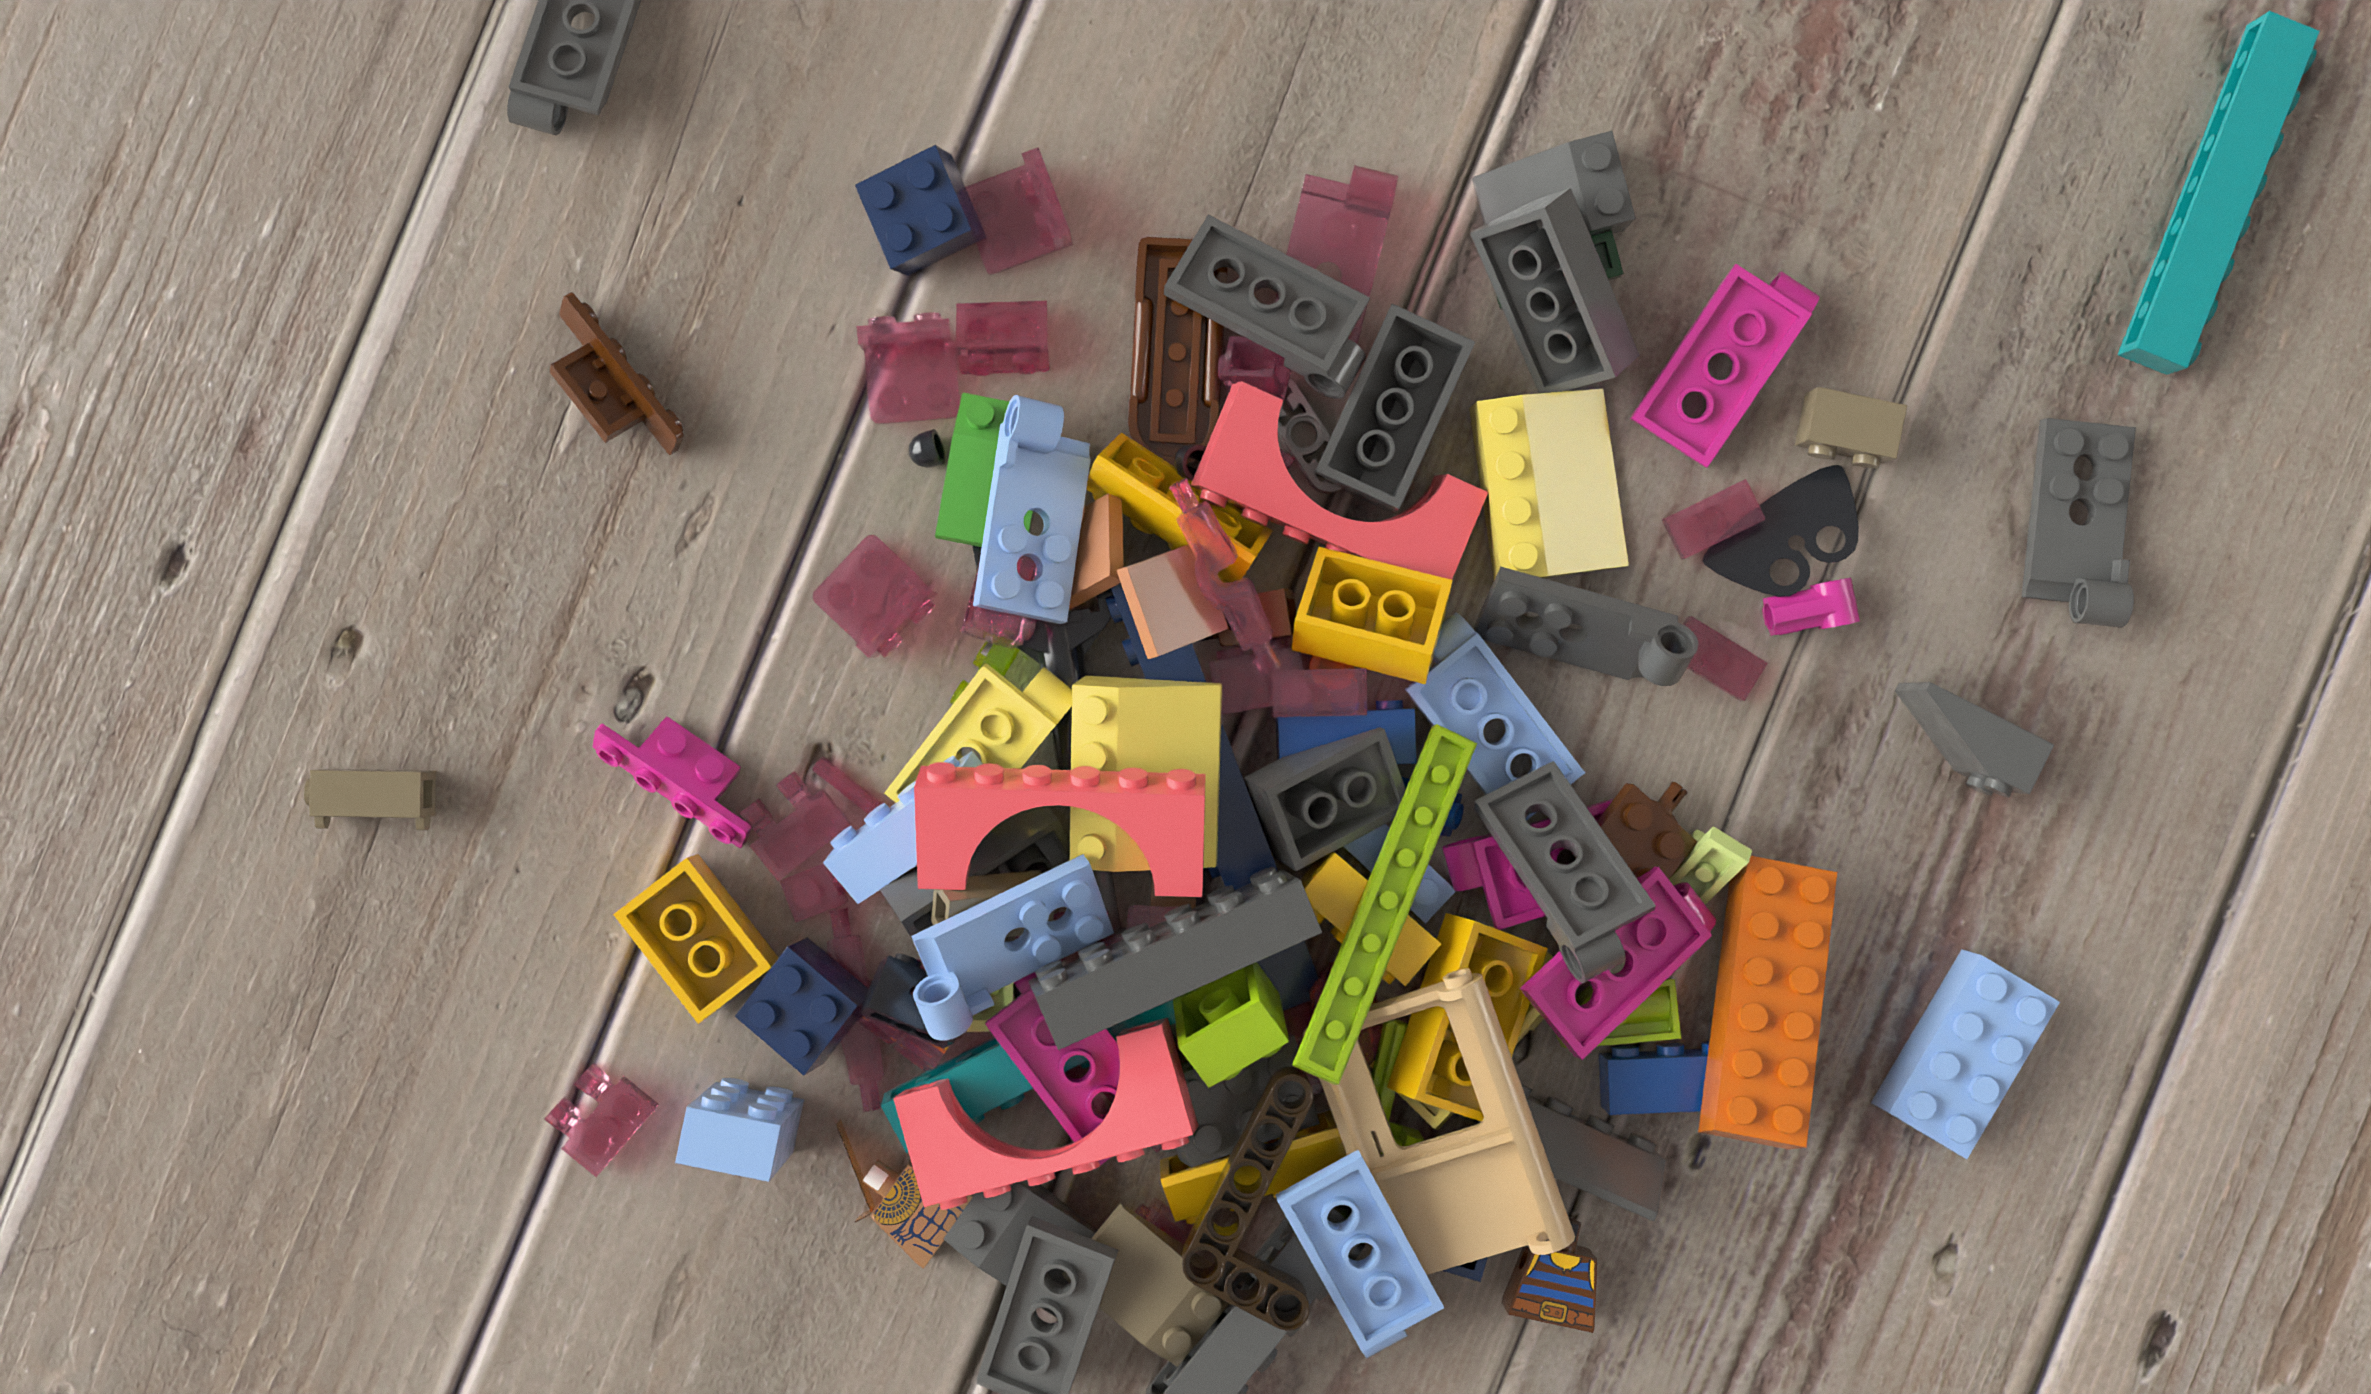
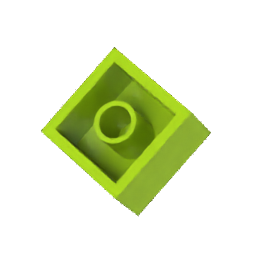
M1257 962L1173 999L1178 1047L1208 1088L1222 1080L1227 1081L1236 1077L1246 1066L1262 1057L1266 1058L1274 1055L1283 1045L1289 1042L1280 994Z

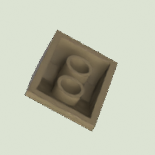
M1120 1203L1091 1238L1119 1250L1099 1308L1145 1347L1178 1367L1230 1303L1187 1280L1182 1266V1249L1184 1246L1182 1243ZM1194 1253L1190 1259L1194 1266L1201 1269L1213 1265L1197 1253ZM1064 1271L1062 1273L1064 1278L1071 1283L1070 1276Z

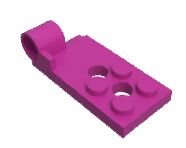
M1734 264L1629 419L1704 468H1708L1811 317L1820 296L1782 271L1768 285L1739 265ZM1717 353L1725 354L1732 362V371L1723 380L1713 378L1708 371V362ZM1690 392H1698L1706 400L1705 412L1695 419L1686 416L1682 410L1683 398Z
M1613 799L1586 807L1597 821ZM1546 818L1529 823V825L1534 828H1545L1550 825L1551 820ZM1491 833L1459 840L1442 847L1454 891H1464L1483 886L1495 929L1501 930L1546 916ZM1564 848L1555 849L1550 853L1551 858L1556 863L1558 854Z
M1654 866L1644 875L1637 877V880L1656 905L1655 910L1615 931L1625 951L1624 967L1616 974H1612L1610 970H1607L1588 980L1592 985L1593 992L1586 1004L1578 1005L1576 1002L1575 992L1581 983L1566 966L1560 951L1520 988L1576 1058L1583 1060L1712 936L1710 932L1716 924V918L1689 883L1682 882L1673 885L1659 867Z
M1035 972L1014 982L1022 995L984 1023L1071 1139L1076 1142L1095 1130L1107 1115L1097 1114L1092 1110L1091 1103L1095 1095L1104 1091L1116 1095L1120 1076L1118 1044L1110 1032L1105 1029L1058 1050L1028 982L1037 977ZM1082 1055L1089 1060L1090 1067L1088 1072L1078 1079L1068 1077L1064 1073L1066 1061L1072 1056ZM1110 1158L1099 1160L1100 1166Z

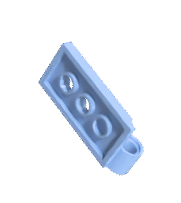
M1014 395L1008 404L1004 422L1000 424L973 602L975 607L1058 624L1067 622L1091 459L1089 455L1090 443L1061 437L1064 422L1062 406L1019 395ZM1027 511L1038 513L1043 520L1044 527L1039 536L1030 534L1024 526V516ZM1021 556L1030 557L1036 564L1037 574L1033 581H1026L1018 574L1017 562Z
M1457 612L1443 622L1433 656V661L1436 664L1430 668L1426 684L1413 682L1405 688V691L1432 726L1438 724L1477 743L1467 771L1485 795L1520 778L1512 775L1510 764L1513 758L1521 753H1526L1531 758L1532 767L1529 773L1554 761L1570 785L1585 774L1481 636L1474 631L1468 622ZM1499 718L1505 725L1504 736L1495 743H1488L1483 735L1484 726L1488 721ZM1536 812L1529 814L1525 819L1528 820Z
M1084 854L911 936L928 975L915 987L913 999L928 1034L936 1040H950L962 1035L971 1026L973 1015L994 1006L990 993L1035 972L1049 963L1058 961L1114 934L1094 873ZM1067 907L1061 918L1055 921H1047L1049 914L1053 910ZM1024 928L1023 934L1018 939L1010 942L1004 941L1006 935L1013 929Z
M1359 1150L1350 1153L1275 1195L1286 1218L1366 1358L1407 1337L1405 1329L1444 1308ZM1347 1205L1351 1207V1214L1345 1221L1333 1223L1327 1220L1330 1210L1335 1206ZM1368 1243L1372 1245V1251L1365 1259L1356 1261L1348 1257L1351 1248L1356 1244Z

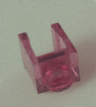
M1237 336L1229 337L1226 353L1220 356L1218 362L1219 379L1224 382L1229 392L1233 384L1242 381L1283 401L1285 400L1291 370L1283 366L1284 357L1246 337Z

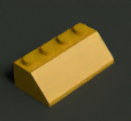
M1121 432L1098 454L1088 475L1086 490L1093 493L1092 497L1094 500L1108 493L1121 498L1122 513L1130 517V522L1133 526L1144 533L1156 534L1168 542L1171 550L1198 541L1210 576L1219 582H1230L1237 587L1273 530L1241 517L1242 510L1228 502L1225 508H1220L1199 498L1201 491L1190 486L1192 481L1182 478L1176 472L1173 465Z
M1446 913L1437 937L1441 945L1430 958L1420 989L1444 982L1443 977L1459 969L1469 968L1472 974H1481L1512 1057L1530 1001L1520 988L1542 968L1548 948L1477 921ZM1434 1006L1412 1013L1387 1088L1414 1100L1482 1122L1484 1116L1447 1012L1440 1006Z
M1331 1110L1317 1114L1320 1124L1297 1132L1264 1196L1273 1194V1197L1276 1198L1275 1195L1347 1156ZM1279 1138L1274 1139V1140H1271V1141H1268V1142H1265V1143H1266V1144L1273 1143V1142L1277 1141ZM1178 1154L1160 1159V1180L1175 1222L1186 1219L1187 1224L1196 1222L1230 1155L1192 1168L1180 1161ZM1242 1166L1235 1172L1234 1179L1239 1184L1251 1185L1257 1181L1260 1172L1253 1166Z

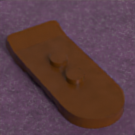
M1145 237L1138 244L1128 426L1131 438L1174 466L1177 451L1189 444L1207 447L1219 418L1224 326L1163 295L1165 284L1193 239ZM1228 267L1217 269L1213 273L1215 278L1219 282L1227 284ZM1188 458L1187 464H1190L1196 460Z

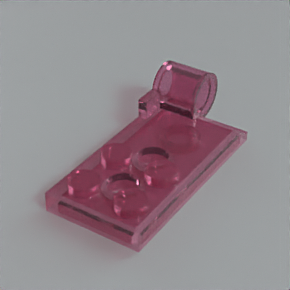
M1354 165L1350 182L1346 184L1306 174L1286 255L1315 270L1322 263H1333L1340 270L1341 283L1370 297L1395 197L1398 175ZM1276 294L1274 303H1276L1279 300L1278 294ZM1367 306L1348 338L1357 345ZM1265 347L1263 348L1262 355L1285 360L1284 357Z

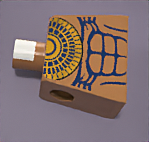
M877 1159L862 1180V1183L883 1197L871 1215L872 1219L923 1269L975 1195H968L966 1203L950 1209L941 1210L939 1203L924 1207L911 1159L900 1174Z

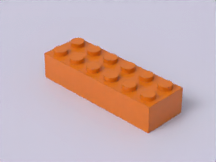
M1750 856L1749 863L1729 881L1698 1132L1783 1149L1807 1148L1838 872Z

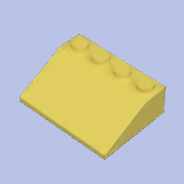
M1603 388L1525 394L1482 400L1473 404L1469 411L1480 487L1488 492L1483 508L1494 580L1500 566L1541 578L1629 566Z
M1084 676L1072 685L1071 770L1076 767L1090 766L1099 771H1121L1125 768H1141L1146 772L1168 773L1175 769H1187L1195 774H1206L1203 868L1217 866L1222 684L1103 676ZM1070 806V860L1084 854L1092 870L1124 872L1151 870L1137 843L1121 827L1097 813Z

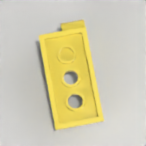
M985 663L884 794L897 803L900 801L898 795L907 786L916 781L921 766L944 762L951 756H955L957 760H960L963 757V747H971L978 751L983 764L991 763L998 764L1003 768L1021 769L1072 707V689L1047 668L1043 667L1022 692L989 664Z

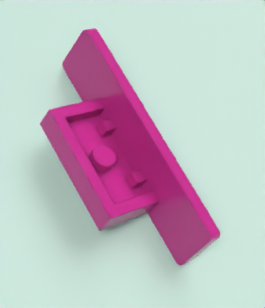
M668 716L662 720L639 748L604 724H600L595 730L593 748L596 750L599 758L612 767L620 766L632 774L636 783L644 790L651 793L658 792L671 801L672 807L682 816L690 819L694 817L702 822L720 842L725 844L732 843L738 848H742L747 842L752 828L751 825L717 802L739 775L741 767Z

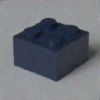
M933 145L855 184L891 270L909 276L987 238L952 154L937 145Z
M807 937L787 946L735 1017L802 1075H806L825 1063L861 1016L859 1012L869 989Z

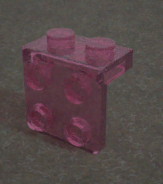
M929 312L914 315V321L896 323L895 317L881 316L868 319V325L856 326L858 345L865 354L870 418L874 423L892 424L957 417L960 406L954 327L949 318L941 319L940 313Z
M868 535L813 592V600L857 642L855 646L868 658L876 659L880 654L884 658L890 655L903 640V637L899 634L911 622L917 625L931 612L935 606L931 600L937 593L883 541L875 535Z

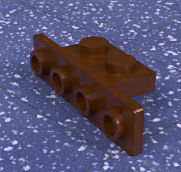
M573 292L563 296L559 315L583 346L552 363L549 371L605 443L643 421L669 455L678 451L684 437L683 427L673 411L663 408L655 397L650 381L643 374H637L627 362L626 353L620 343L614 338H608L599 326L597 315L591 306L586 302L581 303Z

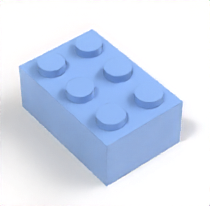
M722 1078L721 1083L715 1082L686 1107L675 1163L769 1182L794 1152L804 1099L794 1098L793 1091L789 1089L767 1087L766 1092L749 1089L747 1081L736 1078Z

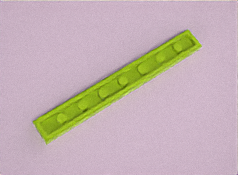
M1438 724L1431 727L1293 1061V1066L1331 1084L1339 1085L1477 746L1476 742Z

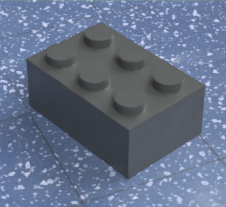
M1288 1034L1289 1042L1283 1045L1274 1055L1260 1058L1243 1068L1236 1077L1227 1081L1222 1080L1208 1088L1189 1061L1181 1063L1199 1126L1193 1135L1188 1136L1189 1143L1176 1148L1180 1161L1192 1168L1232 1153L1270 1078L1277 1070L1283 1067H1295L1292 1064L1298 1052V1046L1294 1035ZM1287 1081L1279 1088L1278 1096L1283 1101L1294 1102L1301 1097L1304 1090L1303 1085L1296 1081ZM1312 1102L1298 1131L1320 1124L1314 1102ZM1266 1123L1257 1130L1256 1138L1262 1143L1277 1139L1281 1136L1282 1129L1277 1124Z

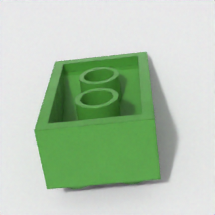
M962 393L950 447L935 532L936 539L982 547L1000 424L1004 422L1005 413L1010 401ZM1027 511L1024 516V526L1029 533L1031 532L1034 511Z

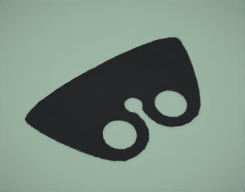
M1831 465L1821 468L1790 484L1761 503L1727 529L1710 546L1702 560L1704 565L1717 574L1747 588L1768 595L1785 597L1799 592L1807 584L1810 577V566L1807 559L1800 551L1789 547L1788 541L1792 536L1802 537L1805 541V549L1818 561L1834 563L1848 558L1856 549L1859 526L1853 493L1841 465ZM1833 526L1843 531L1846 542L1840 551L1827 553L1818 547L1816 536L1822 528ZM1789 559L1796 563L1799 568L1798 579L1793 584L1787 586L1776 584L1770 577L1769 571L1775 561Z

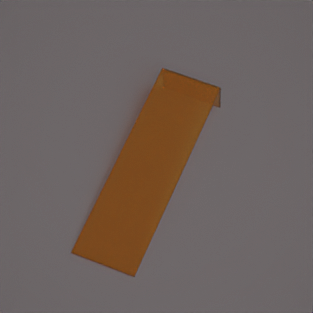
M840 1119L836 1126L869 1207L868 1211L857 1217L856 1223L872 1214L875 1204L867 1185L862 1183L864 1176Z

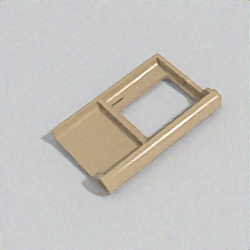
M1469 968L1448 973L1443 977L1444 982L1371 1004L1362 1029L1434 1006L1444 1008L1484 1116L1481 1123L1409 1146H1399L1394 1140L1358 1039L1339 1085L1331 1084L1319 1078L1347 1155L1359 1150L1427 1275L1529 1245L1530 1251L1533 1254H1550L1566 1248L1575 1240L1574 1231L1485 981L1481 974H1472Z

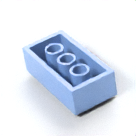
M1961 949L1871 1103L1949 1150L1968 1159L2060 1002L1986 957Z

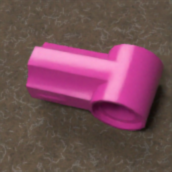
M1851 577L1810 585V589L1799 591L1791 596L1763 598L1762 612L1770 636L1799 632L1813 627L1826 629L1860 622Z

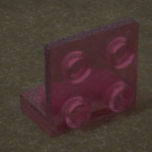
M1039 147L1021 153L1024 165L966 186V190L987 238L976 242L989 275L997 274L1073 245L1071 232Z

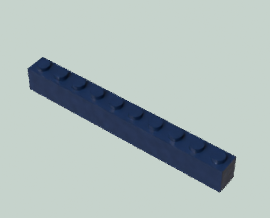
M1119 583L1112 587L1113 595L1106 597L1105 600L1114 623L1124 621L1130 638L1123 640L1122 644L1131 667L1140 664L1145 679L1207 683L1192 643L1151 659L1147 658L1122 585ZM1221 722L1217 866L1208 869L1212 879L1221 876L1225 887L1232 885L1234 890L1250 884L1249 877L1256 872L1269 867H1275L1277 871L1278 869ZM1305 941L1257 962L1279 992L1283 1011L1321 996L1323 988Z

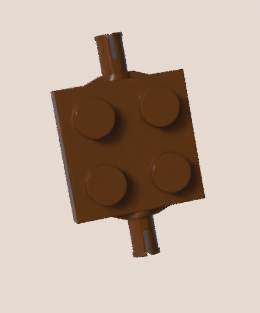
M1672 781L1670 783V786L1658 801L1651 800L1634 784L1626 783L1596 821L1636 878L1644 875L1656 866L1670 879L1698 842L1678 824L1675 816L1672 814L1684 796L1688 794L1676 782Z

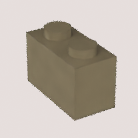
M1817 387L1805 393L1794 446L1808 448V455L1815 458L1831 460L1835 459L1837 454L1851 457V464L1855 466L1877 469L1880 464L1897 459L1908 405Z

